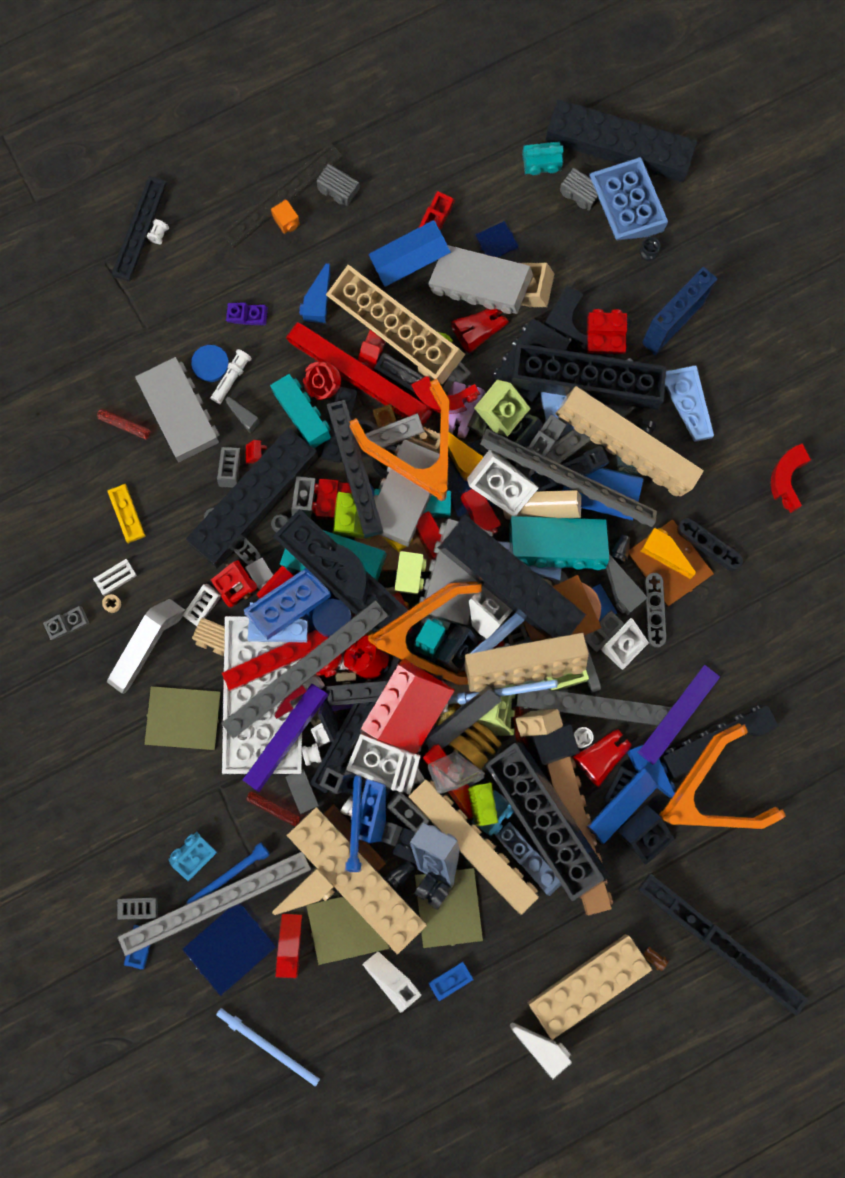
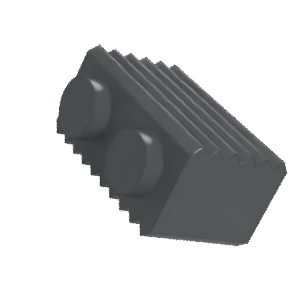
M330 164L325 167L317 179V187L322 194L333 196L337 203L345 204L346 206L349 205L360 189L357 180Z
M575 168L571 170L561 184L560 191L562 195L568 199L572 198L583 209L591 210L599 199L591 178Z
M398 792L387 804V808L399 817L414 833H417L423 823L427 824L430 821L401 792Z

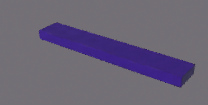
M704 665L637 753L654 765L720 676Z
M311 683L306 690L307 692L301 697L243 778V781L256 791L260 792L327 698L328 694Z

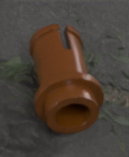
M648 947L642 955L656 967V970L663 971L669 962L666 960L667 957H662L652 950L651 947Z

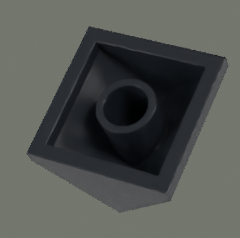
M563 722L561 728L547 735L528 736L542 766L579 754L571 724Z

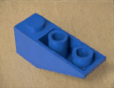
M643 745L628 751L627 753L634 769L637 772L645 769L657 784V788L666 796L672 798L676 788L673 782L669 781L666 776L668 770L665 764L661 763L658 759L652 765L637 752Z

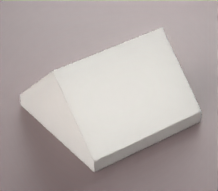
M630 618L601 650L623 670L649 642L634 620Z

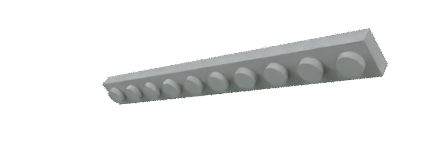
M300 852L119 936L118 939L125 956L310 871L311 869L303 852Z

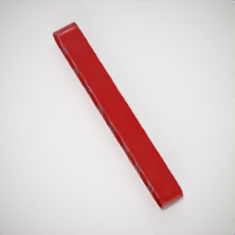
M297 322L286 336V339L292 345L318 362L331 363L338 369L342 378L403 418L418 414L422 426H424L432 415L433 411L425 404L301 323Z

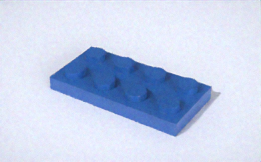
M305 568L244 609V613L263 636L269 640L331 597V594Z

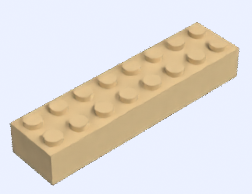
M347 265L326 294L431 377L437 379L442 385L465 356V353L350 265Z
M576 386L565 397L555 413L558 419L574 426L578 433L586 434L592 442L601 444L610 454L618 455L625 464L633 465L639 473L648 475L657 485L665 486L674 496H682L691 491L703 473L702 469Z
M425 780L409 795V799L442 833L446 835L451 834L457 839L462 855L522 915L539 898L536 895L538 890L530 882L525 883L522 880L524 876L518 869H511L507 865L510 861L502 853L497 854L493 850L495 846L488 838L485 840L479 835L481 831L474 824L470 826L465 821L467 816L460 809L456 811L452 807L453 802L446 795L442 797L438 793L439 787L432 780L430 782Z
M315 808L287 835L397 954L427 926L359 852L358 858L360 863H362L361 872L345 871V862L350 858V842L318 808Z

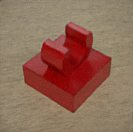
M253 440L246 444V463L253 464L263 456L261 451L266 450L267 446L261 445L259 440Z

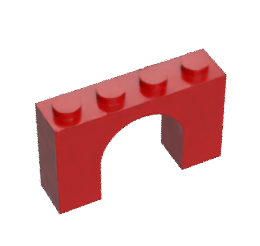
M474 489L463 493L460 499L471 520L482 529L493 532L492 536L497 534L501 524L487 499ZM428 511L419 518L415 533L423 544L430 560H435L436 553L434 552V547L437 541L440 542L441 534H439L440 529Z

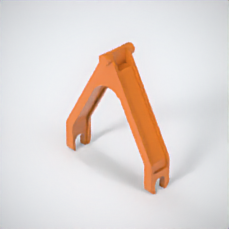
M437 379L430 382L431 387L429 388L441 408L440 457L429 468L417 469L367 439L356 418L349 421L350 429L365 453L437 497L438 500L444 501L446 499L449 399Z
M477 581L447 584L376 633L370 634L368 637L369 642L378 649L400 659L405 658L435 675H443L444 679L457 685L468 684L466 671L456 674L409 652L405 640L406 634L412 625L458 594L482 592V584H478Z
M736 724L713 736L665 809L659 813L663 821L673 825L763 829L786 816L783 809L779 810L777 807L771 808L754 818L702 815L695 807L694 794L726 744L748 733L745 724L742 726L741 724Z

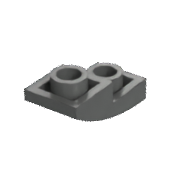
M78 606L63 615L59 614L43 624L50 640H55L90 623L83 607Z

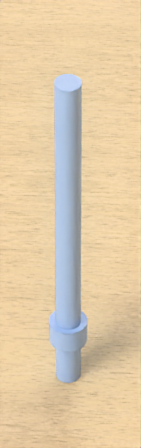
M550 680L493 690L499 696L557 688L558 684L557 680ZM479 692L458 693L456 696H451L448 705L456 703L460 705L466 704Z
M222 1008L218 1011L216 1015L227 1022L231 1029L234 1031L238 1030L311 1084L317 1085L320 1080L318 1077L241 1023V1019L231 1016Z

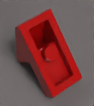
M370 330L366 341L362 343L358 361L374 371L386 341Z

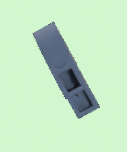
M509 822L495 835L547 895L550 896L561 885L545 858L512 823Z

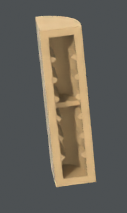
M578 491L535 492L516 516L581 518L582 495ZM503 510L505 518L511 519L512 515Z

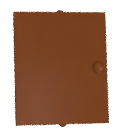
M673 519L660 529L665 530L668 536L674 540L696 573L691 579L641 552L648 537L629 550V556L646 578L651 573L661 575L663 578L664 603L667 607L688 592H692L696 586L714 574L692 544L678 534L677 524ZM652 577L649 583L653 585L656 592L660 593V589L656 590V584L659 583V580Z
M578 575L552 586L586 614L571 635L583 633L585 636L602 628L591 605V600L588 598ZM523 621L525 630L528 632L532 642L547 640L529 623Z

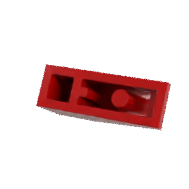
M282 914L276 977H298L302 915Z

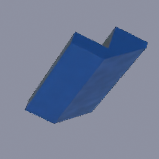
M433 220L375 250L369 256L386 287L451 252Z
M600 468L585 476L637 502L639 501L643 483L642 477L606 468ZM566 485L562 489V491H573ZM580 493L582 495L581 508L633 520L632 517L625 516L620 511L608 508L603 503L592 500Z
M641 769L587 827L597 836L596 839L601 844H604L658 787L645 769Z

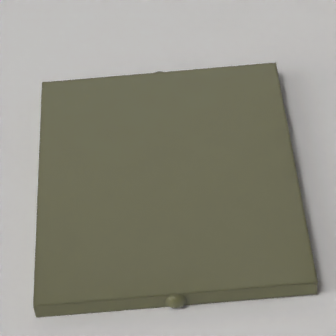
M151 687L144 745L215 750L221 692Z
M474 868L456 870L454 885L438 909L428 904V899L422 900L418 897L420 918L427 925L422 930L423 948L445 945L454 946L455 944L483 941ZM427 874L415 875L416 888L419 887Z
M344 897L306 905L312 930L311 936L314 940L319 965L389 949L388 944Z

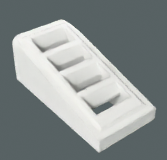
M203 584L182 616L198 626L201 617L206 618L221 598V595L209 584ZM206 592L213 596L212 599L206 595ZM203 598L205 601L208 602V605H206L200 600ZM199 605L201 608L204 609V611L202 612L195 606ZM192 610L195 613H197L200 617L197 618L193 614H191Z

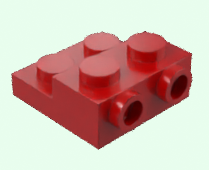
M595 309L589 312L587 318V353L625 354L627 313H622V310H612L611 313H604L602 309Z
M319 479V484L315 483L314 495H317V502H313L312 513H315L316 519L334 521L338 492L351 493L349 483H340L338 480Z

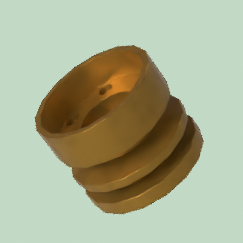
M475 722L470 726L472 730L468 728L464 731L467 735L466 738L459 735L449 745L453 750L457 749L473 765L481 770L488 762L487 757L483 754L484 751L493 755L495 751L490 744L496 748H499L502 744L491 730L483 724Z

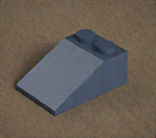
M423 823L410 842L418 870L425 874L429 872L438 878V881L452 888L460 851L458 841L453 835H446L440 832L437 827L433 825L428 826Z

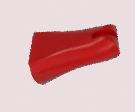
M486 309L479 313L451 321L452 329L466 352H472L509 323L505 315L498 317L502 313L500 309Z
M619 729L609 733L596 743L580 751L579 754L573 756L578 767L582 771H588L585 773L586 776L596 786H600L632 746L628 740L619 744L618 747L614 744L623 735Z

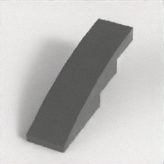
M551 414L527 448L546 457L567 427V424ZM518 462L515 465V468L529 480L532 478L531 475L536 472L528 467L521 466Z

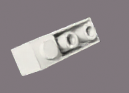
M379 952L362 964L400 1012L408 1008L421 996L411 981Z

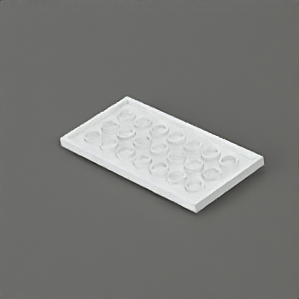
M225 617L224 672L288 642H249V618ZM298 661L231 692L224 680L223 721ZM302 695L290 701V704L292 705L293 709L301 699ZM279 702L234 739L223 727L222 774H247L291 711L276 719L274 713L281 703ZM302 733L273 774H301Z

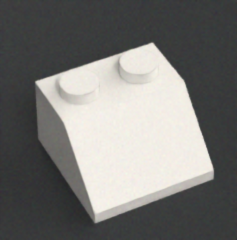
M482 586V592L475 593L469 600L472 627L486 639L493 634L513 611L484 586Z

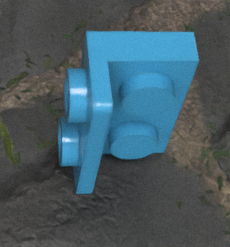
M495 790L493 791L498 823L478 827L489 836H492L493 833L497 835L503 827L500 824L504 818L508 819L514 811L508 800Z
M198 832L188 836L184 842L185 844L180 849L174 850L169 859L171 866L187 881L217 853Z

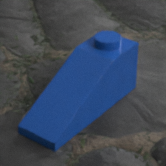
M325 264L305 295L304 304H300V315H303L304 322L326 323L328 296L326 294L329 291L330 264Z
M367 779L360 805L359 839L373 843L382 840L386 823V784Z

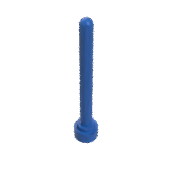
M359 775L354 777L350 858L345 862V871L361 872L362 864L358 858L362 778Z
M262 843L256 845L251 855L188 899L187 905L209 895L257 859H266L270 856L266 847Z

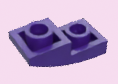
M228 303L226 321L236 324L266 325L268 307L266 305Z

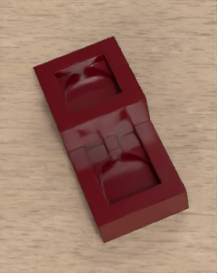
M303 685L299 686L282 700L274 713L276 719L293 710L290 701L307 692Z

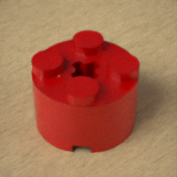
M364 635L344 651V666L364 679H374L381 674L379 672L383 668H386L389 661V653L378 649L369 642V635Z

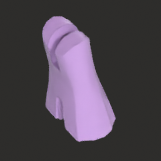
M454 382L448 395H454L466 389V385ZM477 387L481 394L477 396V400L471 403H464L467 408L466 411L449 414V433L453 435L456 427L455 424L460 425L458 437L465 439L470 429L467 425L475 410L474 407L478 404L482 395L485 394L483 389Z

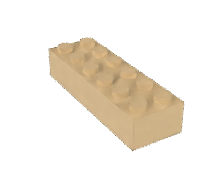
M579 633L465 654V671L470 692H481L488 685L491 688L499 689L509 684L521 685L525 681H541L547 677L559 678L568 673L580 674L586 670L588 651L584 635Z
M625 934L527 1003L549 1037L553 1040L652 971V969L630 936Z

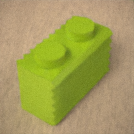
M491 783L469 787L468 791L470 792L468 794L472 803L470 806H472L471 810L474 815V825L479 827L498 823Z

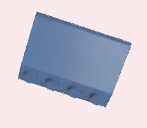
M641 157L590 173L589 176L616 240L648 237L664 231L668 220Z

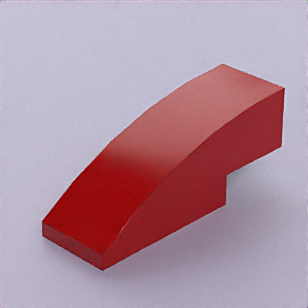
M437 191L419 228L434 220L439 230H441L455 200Z

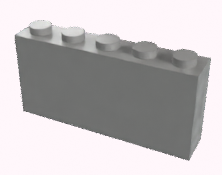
M447 245L451 253L438 259L429 281L434 294L450 296L454 300L462 299L473 305L481 304L488 309H500L507 314L518 313L533 276L530 266Z
M175 357L135 376L177 461L181 462L219 443L217 437L220 435L215 425L211 427L209 423L211 417L207 409L202 410L200 405L203 404V401L198 393L194 394L192 389L195 386L190 377L186 378L184 373L187 370L183 362H178Z
M403 440L402 445L398 444L395 450L396 457L417 469L431 467L440 457L439 453L407 440ZM388 467L387 472L389 474L380 483L379 488L381 491L379 496L375 495L374 497L383 527V534L379 535L409 547L416 531L418 520L424 513L432 494Z
M448 519L445 523L441 524L439 530L441 539L440 542L437 541L435 544V560L430 562L428 571H431L430 578L425 580L423 589L426 592L424 597L421 596L419 603L449 583L476 581L437 548L458 521ZM484 530V531L487 532L490 536H492V533H493V532ZM475 593L458 594L427 616L464 627L467 625L470 616L469 600Z

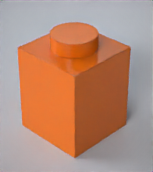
M287 200L271 209L274 220L284 234L288 231H294L300 225L298 215Z

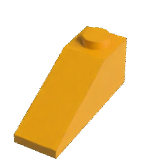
M448 433V452L458 472L461 473L460 476L468 481L467 477L483 459V456L451 433Z
M654 528L642 547L641 552L691 579L696 572L674 540L668 536L665 530Z

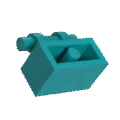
M560 142L525 145L522 154L525 174L537 175L542 172L555 173L561 171L563 146H560Z

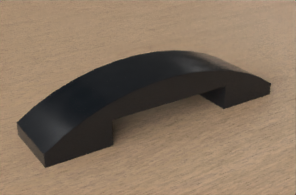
M602 446L585 452L583 456L562 465L583 476H587L609 464V460ZM538 473L531 475L535 485L538 487V492L550 491L564 486V484L557 483L545 475Z

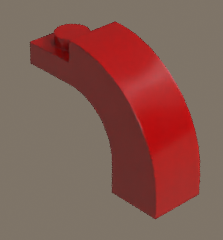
M429 376L411 384L416 395L427 407L441 413V408L429 388L431 387ZM475 384L457 394L447 395L449 399V414L466 411L467 408L464 403H471L478 399L477 396L481 394Z
M803 444L795 446L785 453L775 465L771 476V490L774 499L782 497L783 506L790 513L802 506L791 485L792 473L794 470L805 466L811 460Z

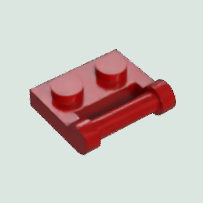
M239 560L231 563L211 579L228 607H234L238 600L257 589V584L249 578ZM241 582L244 587L234 595H231L229 591Z

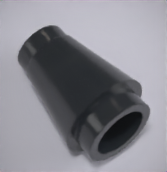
M620 535V538L610 552V556L618 564H624L628 560L631 538L627 535Z
M406 860L389 871L385 879L395 890L398 887L401 888L414 870V867Z

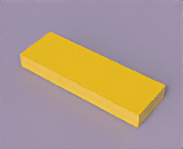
M126 484L108 490L126 542L131 543L146 537Z

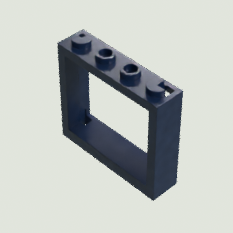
M702 267L653 318L642 344L654 355H657L705 304L717 278L706 268ZM660 316L663 318L661 323L657 320Z

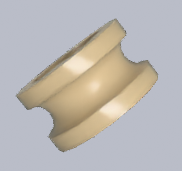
M110 594L105 596L102 605L108 612L115 613L121 608V601L117 596ZM109 600H116V602L114 603L116 604V606L114 608H112L111 606L107 607V605H109Z

